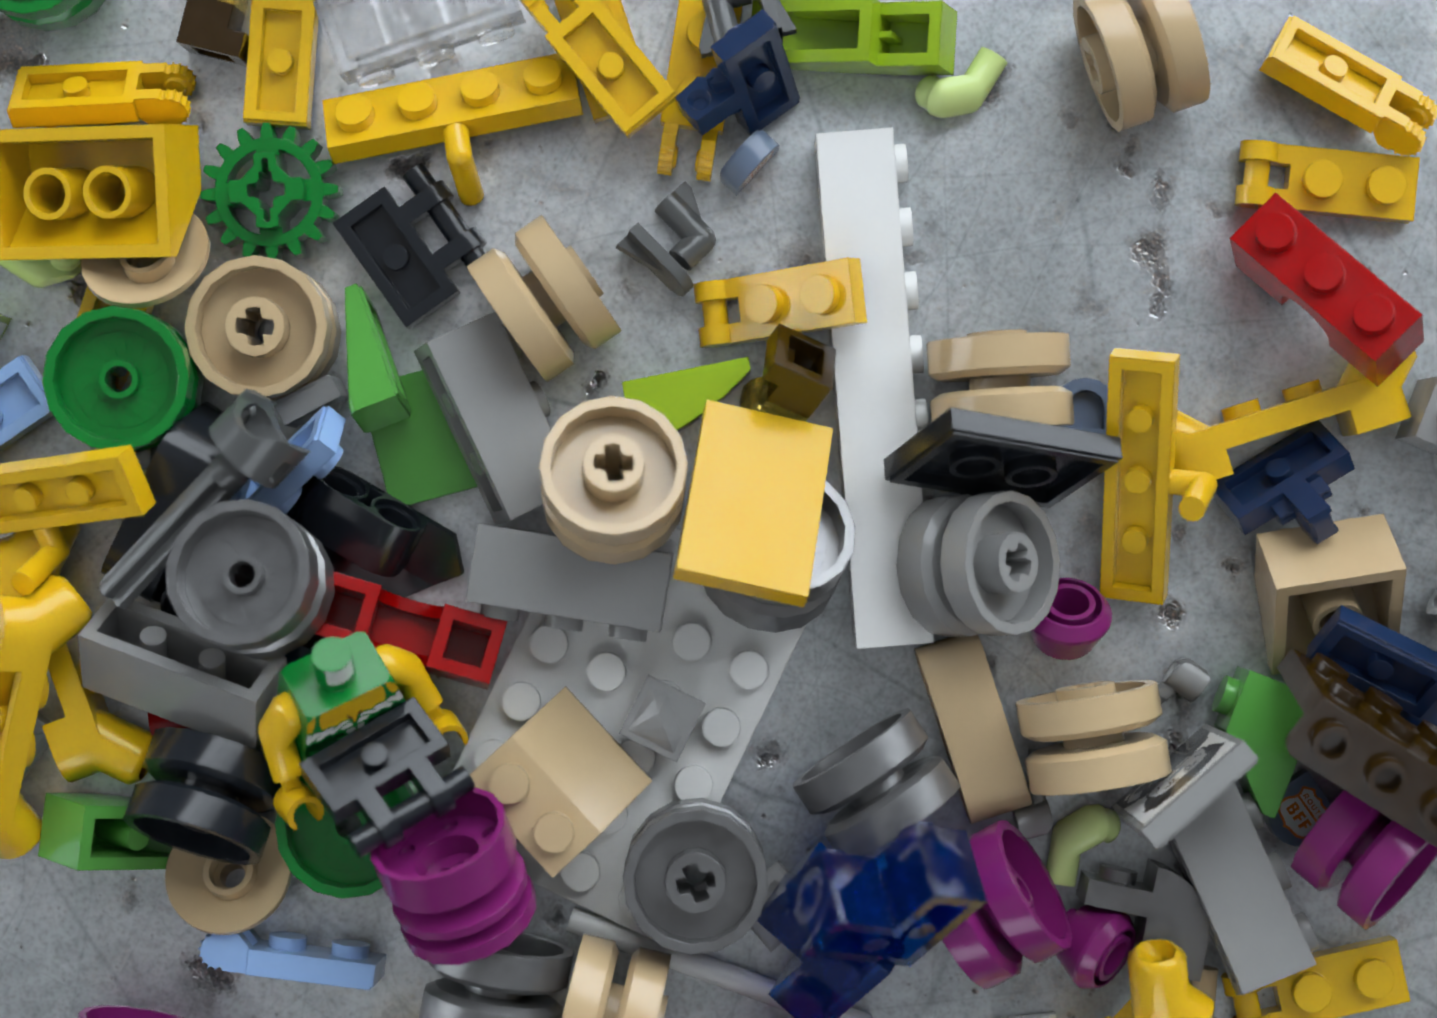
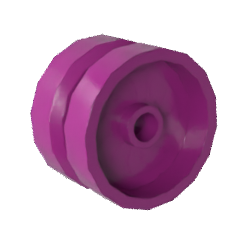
M1343 790L1306 835L1294 855L1291 868L1319 892L1330 889L1344 880L1338 893L1337 906L1359 926L1367 930L1384 918L1420 880L1437 858V847L1351 793Z
M998 820L971 835L968 853L958 847H949L921 863L919 869L921 892L940 938L958 966L971 981L984 990L994 988L1019 975L1022 969L1023 956L1034 963H1040L1071 948L1073 935L1061 896L1034 848L1022 833L1007 820Z

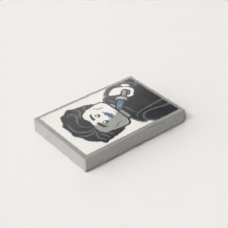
M1205 723L1169 755L1172 772L1169 775L1135 785L1111 808L1125 824L1156 849L1158 847L1162 848L1258 763L1256 761L1259 759L1258 756L1243 740Z

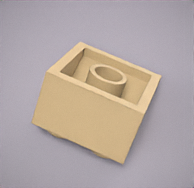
M1384 513L1333 521L1338 527L1339 532L1319 544H1316L1301 527L1284 528L1256 534L1254 579L1271 675L1280 674L1277 667L1292 647L1306 656L1307 646L1340 605L1400 633L1407 568Z
M567 686L470 774L475 787L493 793L504 806L515 838L552 878L597 838L652 782L647 773Z

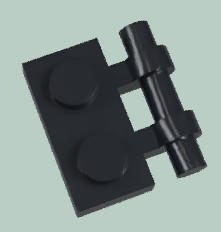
M424 163L416 165L404 174L403 179L415 196L403 205L399 206L389 190L384 186L332 223L408 329H411L461 293L447 274V271L462 262L467 268L469 264L487 253L483 248L487 242L477 227L469 228L450 202L454 198L453 193L443 180L436 182ZM428 216L431 217L448 241L446 245L432 253L414 227L415 224Z
M414 697L299 763L302 777L336 825L359 811L366 819L367 823L346 835L351 848L359 858L380 846L388 850L405 839L404 831L432 814L436 818L444 816L456 808L455 801L475 789L473 779L463 766L442 778L435 770L434 766L451 757L449 743ZM412 781L419 792L389 809L382 797Z

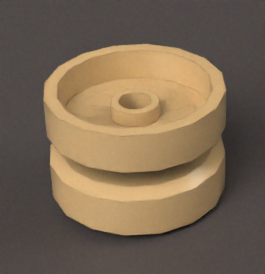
M1073 0V18L1083 63L1099 105L1110 125L1115 130L1121 132L1149 122L1154 117L1157 100L1171 112L1175 113L1204 103L1209 99L1211 82L1208 59L1202 35L1189 0Z
M540 215L515 233V246L531 268V272L522 276L507 254L495 248L469 264L467 268L528 359L545 381L549 382L574 364V351L558 328L562 323L567 321L582 343L593 349L598 348L622 330L599 298L604 294L572 246L570 245L565 248L544 217Z
M257 255L226 261L206 275L189 300L184 326L190 356L206 379L230 394L240 395L245 389H251L266 396L273 402L327 375L337 359L342 334L336 305L321 283L283 260ZM269 320L274 324L272 335L263 334V343L258 337V328L262 322Z
M1021 329L993 330L968 333L967 337L941 339L926 344L929 377L938 382H969V390L941 393L930 401L931 422L950 407L1060 427L1074 425L1073 393L1063 386H1031V378L1059 375L1071 366L1069 333H1027V330Z
M608 396L584 401L558 419L544 440L539 471L541 499L547 524L563 546L586 560L616 565L643 559L667 542L681 520L688 462L682 438L666 416L640 400Z
M1154 680L1082 683L1062 687L1053 692L1031 696L1015 702L1020 734L1023 737L1035 742L1063 741L1062 743L1039 748L1025 759L1029 789L1033 795H1073L1124 788L1166 777L1172 772L1166 739L1150 732L1124 733L1125 731L1150 725L1163 714L1158 683Z
M584 933L562 1018H664L668 996L663 995L671 954L639 947L631 956L625 985L613 982V977L619 955L616 941Z

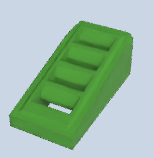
M356 283L345 287L349 409L351 416L362 431L370 433L411 417L410 413L412 410L376 307L362 286L359 287Z

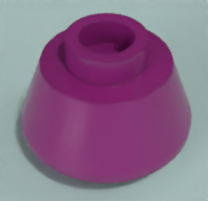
M1059 578L1058 591L1050 611L1035 629L1030 631L1032 639L1037 648L1050 657L1060 660L1081 658L1087 655L1109 630L1112 621L1111 607L1105 597L1089 583L1075 578Z
M1085 905L1078 910L1071 908L1066 911L1073 935L1071 948L1057 954L1056 957L1074 984L1079 988L1096 989L1104 987L1120 972L1127 962L1128 952L1134 947L1136 932L1131 917L1123 912Z

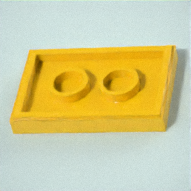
M707 400L701 419L673 579L804 608L809 597L833 428Z

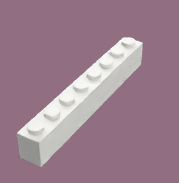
M893 127L816 133L814 151L823 262L847 257L860 258L867 323L829 329L830 347L836 349L833 390L842 498L847 502L855 524L854 551L847 564L854 646L856 649L934 643V634L924 629L911 616L900 593L896 568L899 538L908 517L923 501L934 498V490L890 483V481L885 480L884 459L929 424L926 399H915L913 374L924 372L921 335L910 336L908 310L918 309L919 298L916 271L905 272L903 247L913 246L914 241L911 208H899L898 183L908 182L906 144L894 145Z

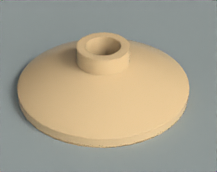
M193 213L177 257L81 259L82 275L90 291L107 304L124 308L154 306L176 297L196 281L207 264L210 254V240L202 221Z
M261 815L271 827V831L258 864L241 865L226 863L172 848L165 871L166 891L175 911L189 925L202 932L214 935L238 934L261 924L279 907L288 891L292 873L278 851L275 825ZM235 869H243L245 871L244 879L239 885L232 888L226 887V878L231 871Z

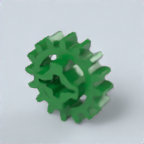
M262 123L260 138L254 139L243 128L237 130L240 146L232 150L230 147L219 143L216 149L224 159L221 167L205 165L203 169L205 174L216 181L215 188L206 189L200 193V199L217 206V210L211 212L205 218L207 224L214 228L228 227L220 241L229 248H233L244 240L243 257L259 256L262 248L265 249L268 258L282 260L283 249L289 248L300 259L306 257V248L303 241L310 237L324 244L327 238L319 228L322 220L335 222L340 217L336 212L327 207L329 199L343 196L342 188L326 181V178L332 176L338 170L336 164H333L331 160L315 161L323 147L314 139L299 147L301 132L295 127L289 126L281 139L278 138L275 127L270 123ZM284 154L298 159L306 168L310 179L289 175ZM253 159V166L240 180H235L241 168ZM271 180L285 189L284 195L274 197L273 208L259 199L260 192L270 190ZM310 207L303 220L290 230V221L302 208ZM240 208L241 210H250L256 215V227L259 228L260 235L245 228L236 216L234 209Z

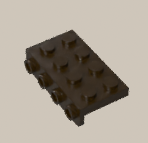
M1292 647L1277 667L1304 713L1285 739V746L1289 754L1437 847V726L1425 719L1418 726L1414 725L1400 716L1403 708L1381 690L1370 686L1364 693L1346 682L1350 677L1349 673L1329 657L1317 652L1313 659H1310Z

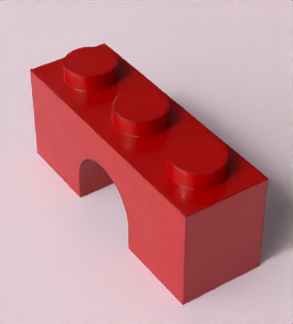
M1276 192L1229 238L1236 267L1281 305L1290 298L1306 310L1325 331L1329 340V346L1377 387L1424 342L1423 314Z
M334 572L335 595L326 621L312 636L311 640L319 642L328 637L343 639L357 631H365L374 647L390 644L416 654L430 674L482 689H488L507 621L484 617L483 614L448 604L436 606L418 602L388 592L382 588V585Z

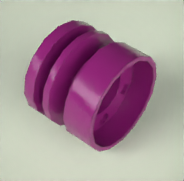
M477 787L457 799L454 810L440 818H436L432 814L404 831L405 839L388 850L380 846L370 852L371 862L384 892L392 902V911L400 924V930L406 944L416 957L435 965H461L487 958L510 945L528 927L536 910V890L531 878L527 874L525 861L516 850V838L504 806L493 793Z

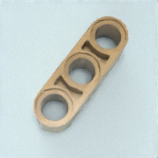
M978 634L971 637H948L914 648L917 663L952 772L961 786L958 791L970 824L1032 805L1024 772Z

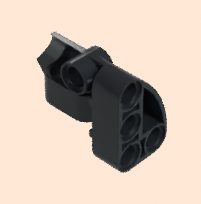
M204 402L177 421L167 432L145 473V478L156 504L143 516L124 518L103 562L102 574L106 575L206 469L213 459L222 453L212 440L209 427L224 411L209 402ZM335 466L322 479H318L313 475L302 486L300 497L286 513L289 518L303 526L322 543L333 565L334 572L382 585L384 590L393 594L407 597L464 573L456 533L342 467ZM165 567L139 596L151 603L157 601L160 603L161 611L177 616L167 594Z

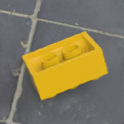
M145 124L0 129V260L177 257L202 190L198 125Z

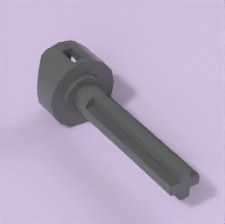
M245 389L209 427L210 436L222 453L213 459L206 469L100 580L99 591L104 597L111 598L118 608L126 609L163 571L175 538L195 515L220 502L229 501L245 485L249 478L262 486L275 489L310 452V450L288 443L279 426L273 401L255 390Z

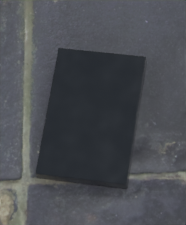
M950 407L884 459L885 480L890 481V483L958 494H969L972 496L986 492L1012 490L1030 496L1039 507L1051 508L1118 463L1123 457L1120 437Z

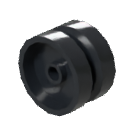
M175 727L155 729L143 762V767L155 780L135 784L123 821L133 830L152 840L196 856L233 864H258L271 831V827L259 813L275 810L273 799L281 787L280 783H274L265 754L244 744L210 733Z

